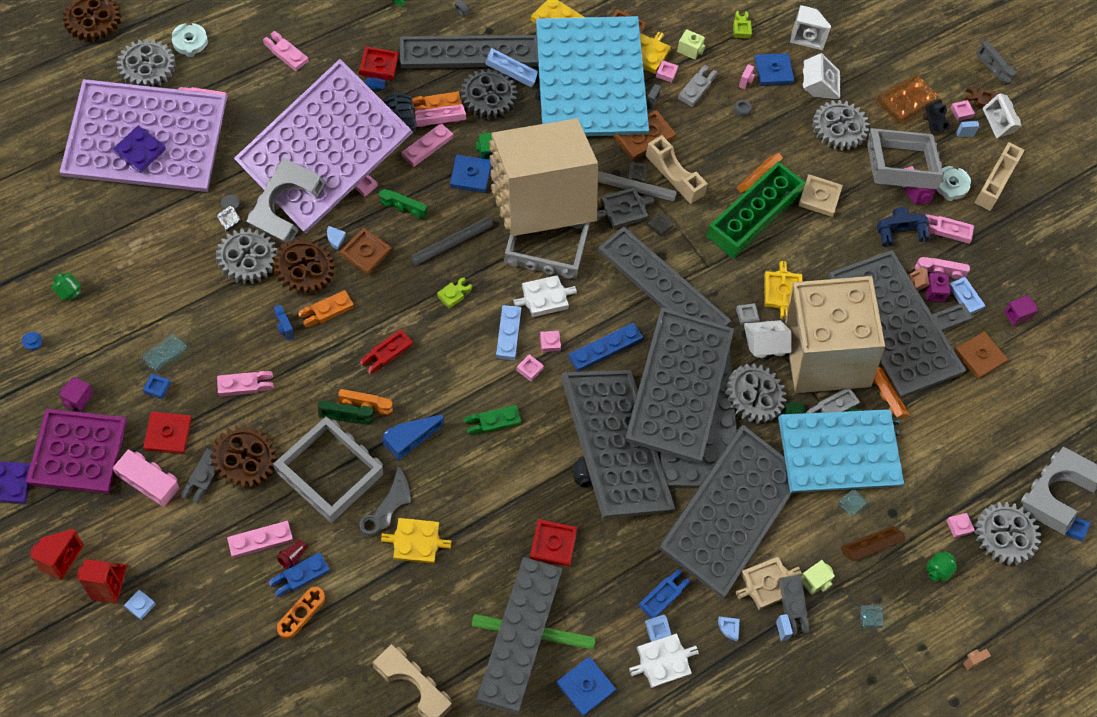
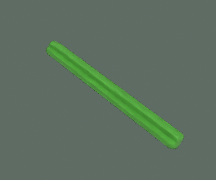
M475 614L472 619V626L499 631L503 619ZM544 628L541 640L593 649L595 645L594 637L550 628Z

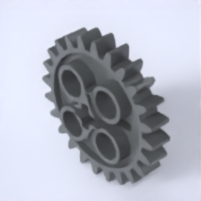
M481 69L480 74L474 71V76L469 74L468 79H464V84L461 85V102H464V108L468 107V112L474 111V116L479 113L481 119L484 115H487V119H490L491 115L497 119V114L503 117L504 112L509 113V108H514L517 98L516 85H513V80L509 81V75L503 77L504 73L497 74L496 69L493 73L490 69L487 72Z

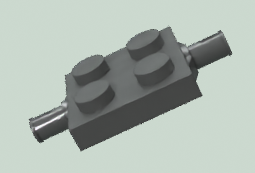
M635 187L601 196L604 210L597 211V219L607 217L613 229L645 221L648 219L645 205L654 203V198L651 196L642 199Z

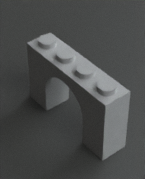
M283 158L277 164L273 177L268 180L263 194L258 197L257 204L254 210L249 213L247 222L252 227L265 232V234L285 244L287 241L292 242L298 229L293 224L277 217L275 202L278 196L288 189H300L317 198L326 183L320 175Z
M1063 447L1059 453H1054L1050 461L1052 463L1050 466L1046 465L1041 472L1042 477L1035 479L1031 486V492L1025 493L1021 503H1023L1022 507H1024L1023 513L1030 512L1029 516L1065 535L1075 521L1077 511L1056 500L1051 495L1048 487L1057 481H1070L1094 493L1097 489V464Z

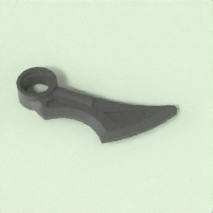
M397 467L392 487L376 512L361 519L360 532L363 536L367 538L376 536L379 531L390 526L391 516L398 507L411 503L408 482L400 467ZM367 522H372L376 527L374 530L368 531L364 528V525Z

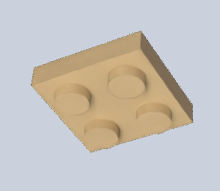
M808 174L798 206L833 217L843 185Z

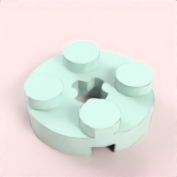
M181 24L172 32L174 49L181 54H185L187 57H193L208 44L206 32L198 24ZM192 37H193V39L190 40V41H187V40H186V38H192Z
M953 166L942 168L944 181L940 183L937 191L948 201L961 199L966 196L971 184V179L967 172L960 168L958 170L953 169Z

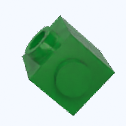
M492 133L479 134L478 141L475 142L476 152L480 153V158L490 160V155H493L489 147Z

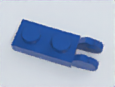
M319 552L284 571L283 574H278L271 578L269 584L272 587L287 580L288 584L277 589L275 592L277 597H281L330 572V569Z
M680 569L676 570L669 578H665L639 603L638 607L649 618H655L662 613L691 583L689 578L683 580L679 586L673 583L681 576L682 571Z

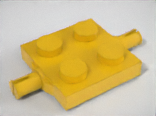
M658 32L655 38L640 33L643 70L656 74L662 60H665L671 50V46L660 42L664 37L662 32L661 34Z
M783 261L779 262L780 271H766L764 274L765 307L779 308L780 318L786 319L793 282H802V274H794L787 271V262L784 261L783 264Z
M398 518L397 530L394 535L382 533L381 542L393 543L394 560L434 564L438 547L451 549V540L439 539V522Z

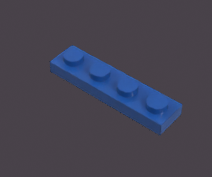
M632 323L569 353L568 358L576 371L579 372L643 341V336L636 325Z

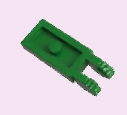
M387 189L379 191L380 202L386 207L394 206L398 211H406L418 219L426 220L428 217L427 205Z
M516 405L473 414L464 418L465 424L477 422L481 424L468 428V435L485 434L521 425Z

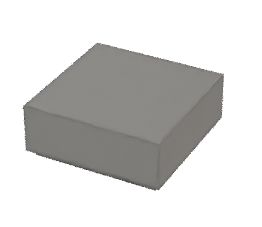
M755 303L736 307L740 325L759 322L760 319Z

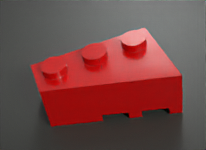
M84 559L83 566H80L78 569L77 578L91 600L117 604L128 565Z

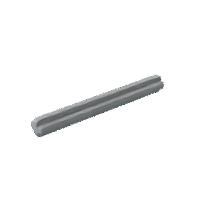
M598 171L599 183L623 189L635 187L639 193L674 201L677 193L674 190Z

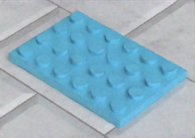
M891 409L785 414L778 417L790 493L899 487L904 485Z

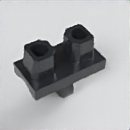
M936 99L934 102L925 105L926 113L923 117L924 120H928L931 134L935 135L950 128V122L945 118L947 108L946 105H943L942 99Z

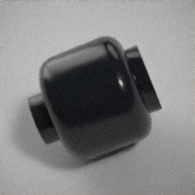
M580 457L572 465L574 481L580 487H592L585 458Z

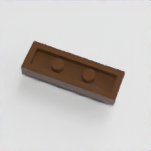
M891 526L841 546L842 553L852 561L860 560L872 553H878L884 548L897 545L905 540V536L902 531L895 526Z

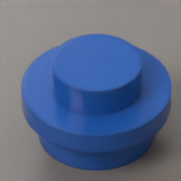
M28 332L23 336L22 344L28 350H37L42 344V337L37 332Z

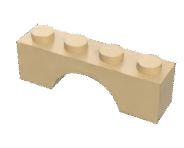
M663 135L648 143L646 157L690 204L705 195L708 183L697 172L690 173L680 165L675 156L673 146Z
M1008 142L974 202L975 204L991 211L1021 158L1024 149Z
M391 644L373 661L374 669L388 683L403 679L416 685L421 694L418 713L422 717H444L452 709V700L444 691H438L435 688L437 686L436 683L429 676L425 678L420 673L422 671L415 662L410 663L405 658L407 655L400 647L395 648Z

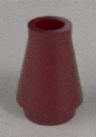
M298 540L296 543L281 550L276 557L277 561L285 569L293 567L308 547L302 540Z

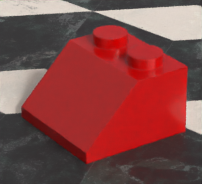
M70 529L41 538L39 543H36L31 549L30 557L40 571L61 581L84 547V544L77 532Z

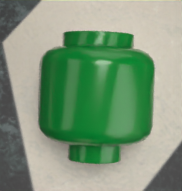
M60 272L52 279L54 283L51 289L61 300L71 301L81 292L79 290L81 287L80 282L71 273L63 275Z
M937 552L926 565L929 572L928 576L935 582H947L957 570L956 559L948 552Z

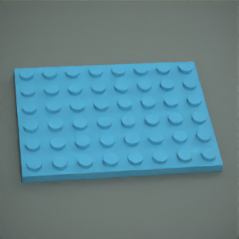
M638 16L536 19L542 124L578 118L586 136H615V134L648 135L649 126Z

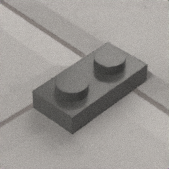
M964 303L932 314L942 332L968 323L973 318Z

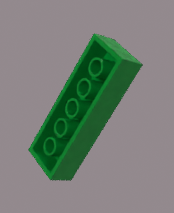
M778 161L709 225L706 237L734 259L802 194L806 182Z

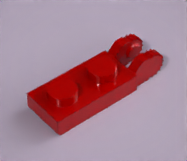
M400 329L371 349V352L364 356L360 363L362 366H366L376 358L377 361L367 369L369 374H373L412 347L413 341Z

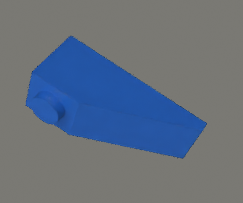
M437 415L398 424L394 428H389L384 433L383 445L399 461L444 426V417Z

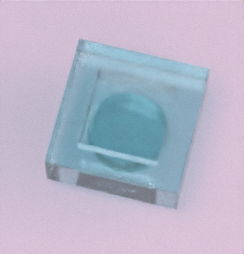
M173 333L158 345L159 349L172 361L187 349L186 345Z
M157 344L141 356L142 360L155 372L171 360L170 356Z
M852 489L838 504L854 517L868 502L857 491Z
M882 605L860 606L861 628H882L884 626Z

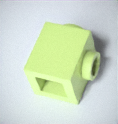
M686 29L679 40L677 52L696 59L698 54H702L705 49L703 44L705 37Z
M821 560L805 571L801 579L802 584L809 593L814 595L819 590L824 592L831 587V581L835 575L832 568Z

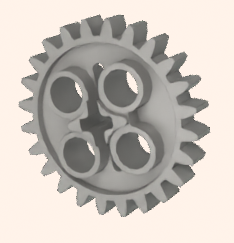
M145 39L144 43L141 40H138V44L131 42L132 47L125 46L126 51L121 50L122 56H118L119 61L116 62L121 79H124L126 84L130 82L131 85H151V87H155V84L162 86L161 81L168 82L167 77L172 78L171 72H175L174 67L176 63L172 50L168 49L167 44L162 46L161 41L156 44L155 39L151 43L148 42V39Z
M832 100L831 104L826 102L824 106L821 105L819 110H816L812 127H814L813 132L818 133L816 138H823L821 143L828 142L827 147L834 145V150H836L837 146L840 147L841 151H843L844 147L850 150L851 146L856 148L858 144L861 145L865 141L870 123H867L868 117H864L865 112H859L860 107L855 109L854 103L849 106L848 101L842 104L841 100H839L838 104H836Z
M241 228L240 233L234 230L233 236L226 234L227 240L221 239L222 244L217 245L216 262L223 275L228 274L229 280L235 277L236 283L243 279V284L247 280H250L251 284H253L254 279L260 282L261 276L268 278L267 272L273 273V259L276 256L277 248H275V242H271V237L265 238V232L259 235L258 229L252 233L251 228L247 232H244L243 228Z
M753 363L751 367L746 364L744 367L739 366L737 370L732 372L727 379L728 383L725 385L728 388L725 394L730 395L727 401L733 402L730 407H736V414L741 412L742 419L748 416L749 422L755 419L757 424L761 420L766 423L768 420L772 421L784 409L783 404L786 402V399L783 397L786 395V392L781 390L785 386L778 384L781 379L774 378L776 373L769 374V368L764 371L762 365L756 368L755 363Z
M1000 502L995 506L991 504L988 509L985 508L982 514L977 518L979 521L975 524L978 528L974 533L980 535L976 541L983 543L979 548H986L985 555L991 553L993 555L992 560L999 558L1000 564L1005 560L1008 566L1013 561L1016 565L1021 561L1025 563L1028 558L1031 559L1034 556V553L1039 549L1037 546L1041 543L1038 540L1041 533L1036 532L1039 526L1033 525L1036 519H1029L1030 512L1024 514V507L1018 510L1015 503L1011 507H1009L1008 502H1005L1003 507ZM996 539L999 540L1002 543V545L998 544L996 542Z

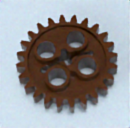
M112 0L70 1L71 6H65L67 11H63L64 16L62 18L65 29H67L69 34L72 33L73 38L77 36L79 40L85 38L86 42L89 39L95 42L96 38L102 41V36L109 38L108 33L114 34V29H118V24H121L120 18L122 17L119 6H117L116 1Z
M294 238L293 244L287 241L286 246L281 245L280 250L276 251L272 267L275 269L274 275L278 276L277 282L283 281L282 287L289 286V292L294 288L296 289V294L300 290L303 291L304 295H306L307 291L314 294L315 289L321 292V288H326L327 282H331L335 266L332 263L333 257H329L330 251L324 252V245L318 247V241L312 244L311 239L305 242L304 238H301V242H298Z
M244 425L243 430L235 426L234 432L228 428L227 435L221 433V439H215L216 445H212L211 450L213 452L210 454V458L214 460L211 461L210 465L216 466L213 471L214 473L220 472L219 480L224 477L226 478L225 485L231 481L233 482V488L240 484V488L243 490L244 485L247 484L249 489H251L253 483L260 486V479L266 482V475H272L273 471L271 469H274L273 462L277 459V456L273 455L276 449L271 448L273 441L266 442L268 435L261 436L262 430L255 433L254 427L247 431L246 425ZM239 443L241 447L235 448L232 444ZM252 449H258L261 453L255 454L252 452ZM226 461H233L236 465L229 466ZM251 466L255 471L249 472L246 470V467Z

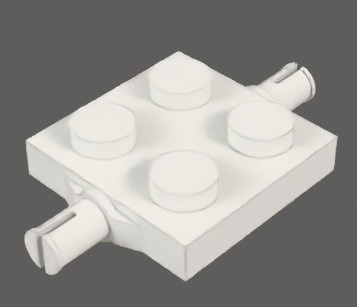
M557 275L522 283L524 298L514 299L513 301L516 307L526 305L530 309L532 317L568 309L569 304L566 296L577 294L575 286L564 288Z
M677 634L638 646L640 665L630 667V674L634 676L644 673L649 680L651 688L689 676L692 673L687 657L699 654L698 650H696L697 647L693 646L684 650Z

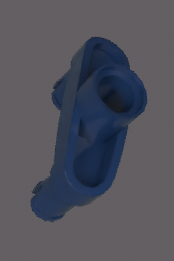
M907 207L894 209L892 212L893 217L883 219L877 224L883 247H887V241L889 247L894 244L891 232L917 229L919 242H924L923 238H925V242L931 239L928 230V217L922 214H909Z

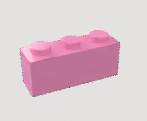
M128 449L113 467L116 476L165 507L180 489L177 478L171 473L165 474L162 472V469L156 463L152 462L150 464L145 461L146 458L139 452L133 453Z

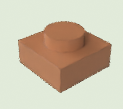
M921 267L908 274L917 291L930 285L926 268Z
M977 649L967 655L968 659L963 664L967 670H970L985 662L991 655L987 649L981 652Z

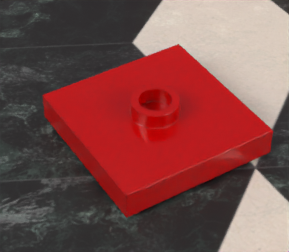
M365 46L359 75L393 81L399 60V52Z
M151 412L143 446L144 451L185 454L192 419L191 415Z
M538 519L530 559L570 567L578 527Z

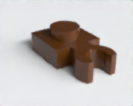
M968 87L965 92L970 93L971 96L967 95L964 100H968V102L973 100L975 101V106L983 108L995 97V92L979 88L976 91L975 88Z

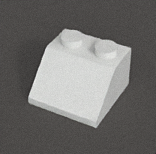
M800 5L790 43L823 50L831 25L817 9Z
M822 53L804 60V90L813 97L839 99L840 71Z
M998 94L983 107V111L997 139L1012 134L1022 127L1008 95Z
M781 320L744 323L748 347L754 356L763 358L770 354L783 356L785 353H791V330Z

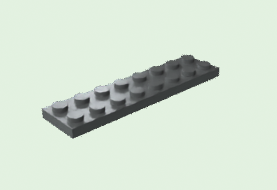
M537 35L400 37L401 68L490 67L485 63L491 48L528 67H539Z
M622 227L598 247V252L660 307L728 327L731 320L625 227Z
M523 557L476 703L518 715L562 568Z

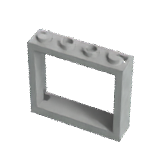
M870 129L867 147L874 183L939 189L940 183L944 181V172H942V162L939 161V152L936 149L937 143L934 141L933 134ZM881 147L924 151L929 171L885 167Z
M590 222L570 226L582 229L574 265L515 253L513 250L517 235L511 236V234L505 251L504 263L514 267H524L532 271H542L549 275L555 274L568 279H576Z
M325 417L273 465L275 472L332 523L383 476V464L376 457L373 459L363 445L359 446L356 444L352 435L348 432L344 433L335 420L331 421L328 417ZM326 430L331 432L371 469L332 507L288 467L296 457Z

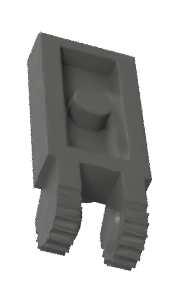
M984 41L976 55L995 77L1002 81L1003 84L1009 85L1012 81L1011 79L1015 77L1016 71L1007 64L988 41Z
M207 448L182 492V498L187 499L193 489L197 488L198 490L193 497V503L199 504L205 492H208L218 474L213 472L216 466L210 465L211 461L214 460L210 458L212 450Z
M801 575L779 578L784 614H787L789 617L792 635L797 634V625L794 618L798 617L802 632L808 633L809 622L806 617L807 610Z

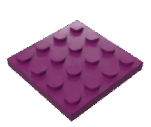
M46 409L26 483L31 486L109 494L114 477L113 467L117 463L126 428V417Z

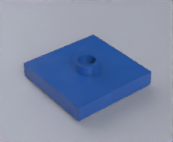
M788 53L755 55L754 60L760 86L794 83Z
M456 155L450 187L486 193L491 168L490 160Z
M590 656L556 682L583 717L616 691V688Z

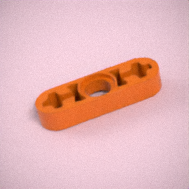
M312 587L308 589L279 621L277 632L282 639H292L324 604L325 595L321 588ZM313 594L316 596L317 594H319L320 600L317 601L315 599L312 601L311 595ZM311 601H312V603H311L312 609H310V607L307 605V604H309ZM299 608L307 610V615L304 618L295 616V612ZM292 617L295 622L290 626L291 632L286 631L283 633L282 627L284 625L288 627L292 623L290 619Z

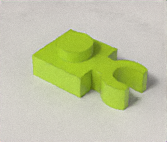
M736 11L733 23L734 38H751V21H747V11H745L744 16H740L739 11Z
M461 278L458 281V285L455 286L453 283H450L437 293V297L449 309L464 299L462 293L466 294L471 291V284L467 287L462 286L465 284V278Z

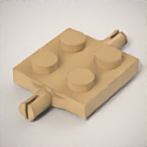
M779 557L743 570L741 575L746 583V588L736 591L738 599L750 595L754 599L758 610L782 601L779 578L801 575V570H799V567L788 571L782 565Z

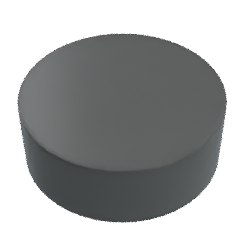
M463 0L455 2V9L461 17L469 15V9Z
M738 100L734 106V113L739 117H747L751 113L752 106L746 100Z
M235 195L224 196L221 200L222 210L229 214L237 212L240 208L238 197Z

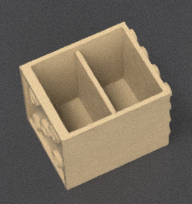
M578 118L492 133L489 147L493 154L490 155V163L493 166V170L490 172L494 184H491L493 195H496L497 206H500L501 218H505V229H509L511 236L597 221L598 162Z
M872 276L793 282L785 325L791 330V353H789L795 393L871 387L885 348Z

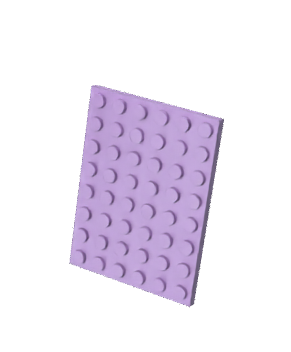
M339 59L234 159L264 190L268 180L273 177L277 164L283 158L320 175L326 183L317 198L300 189H288L282 192L276 200V203L307 233L413 132Z
M83 79L60 174L64 177L208 192L227 97L222 94ZM138 125L166 147V150L141 173L118 157L112 150Z

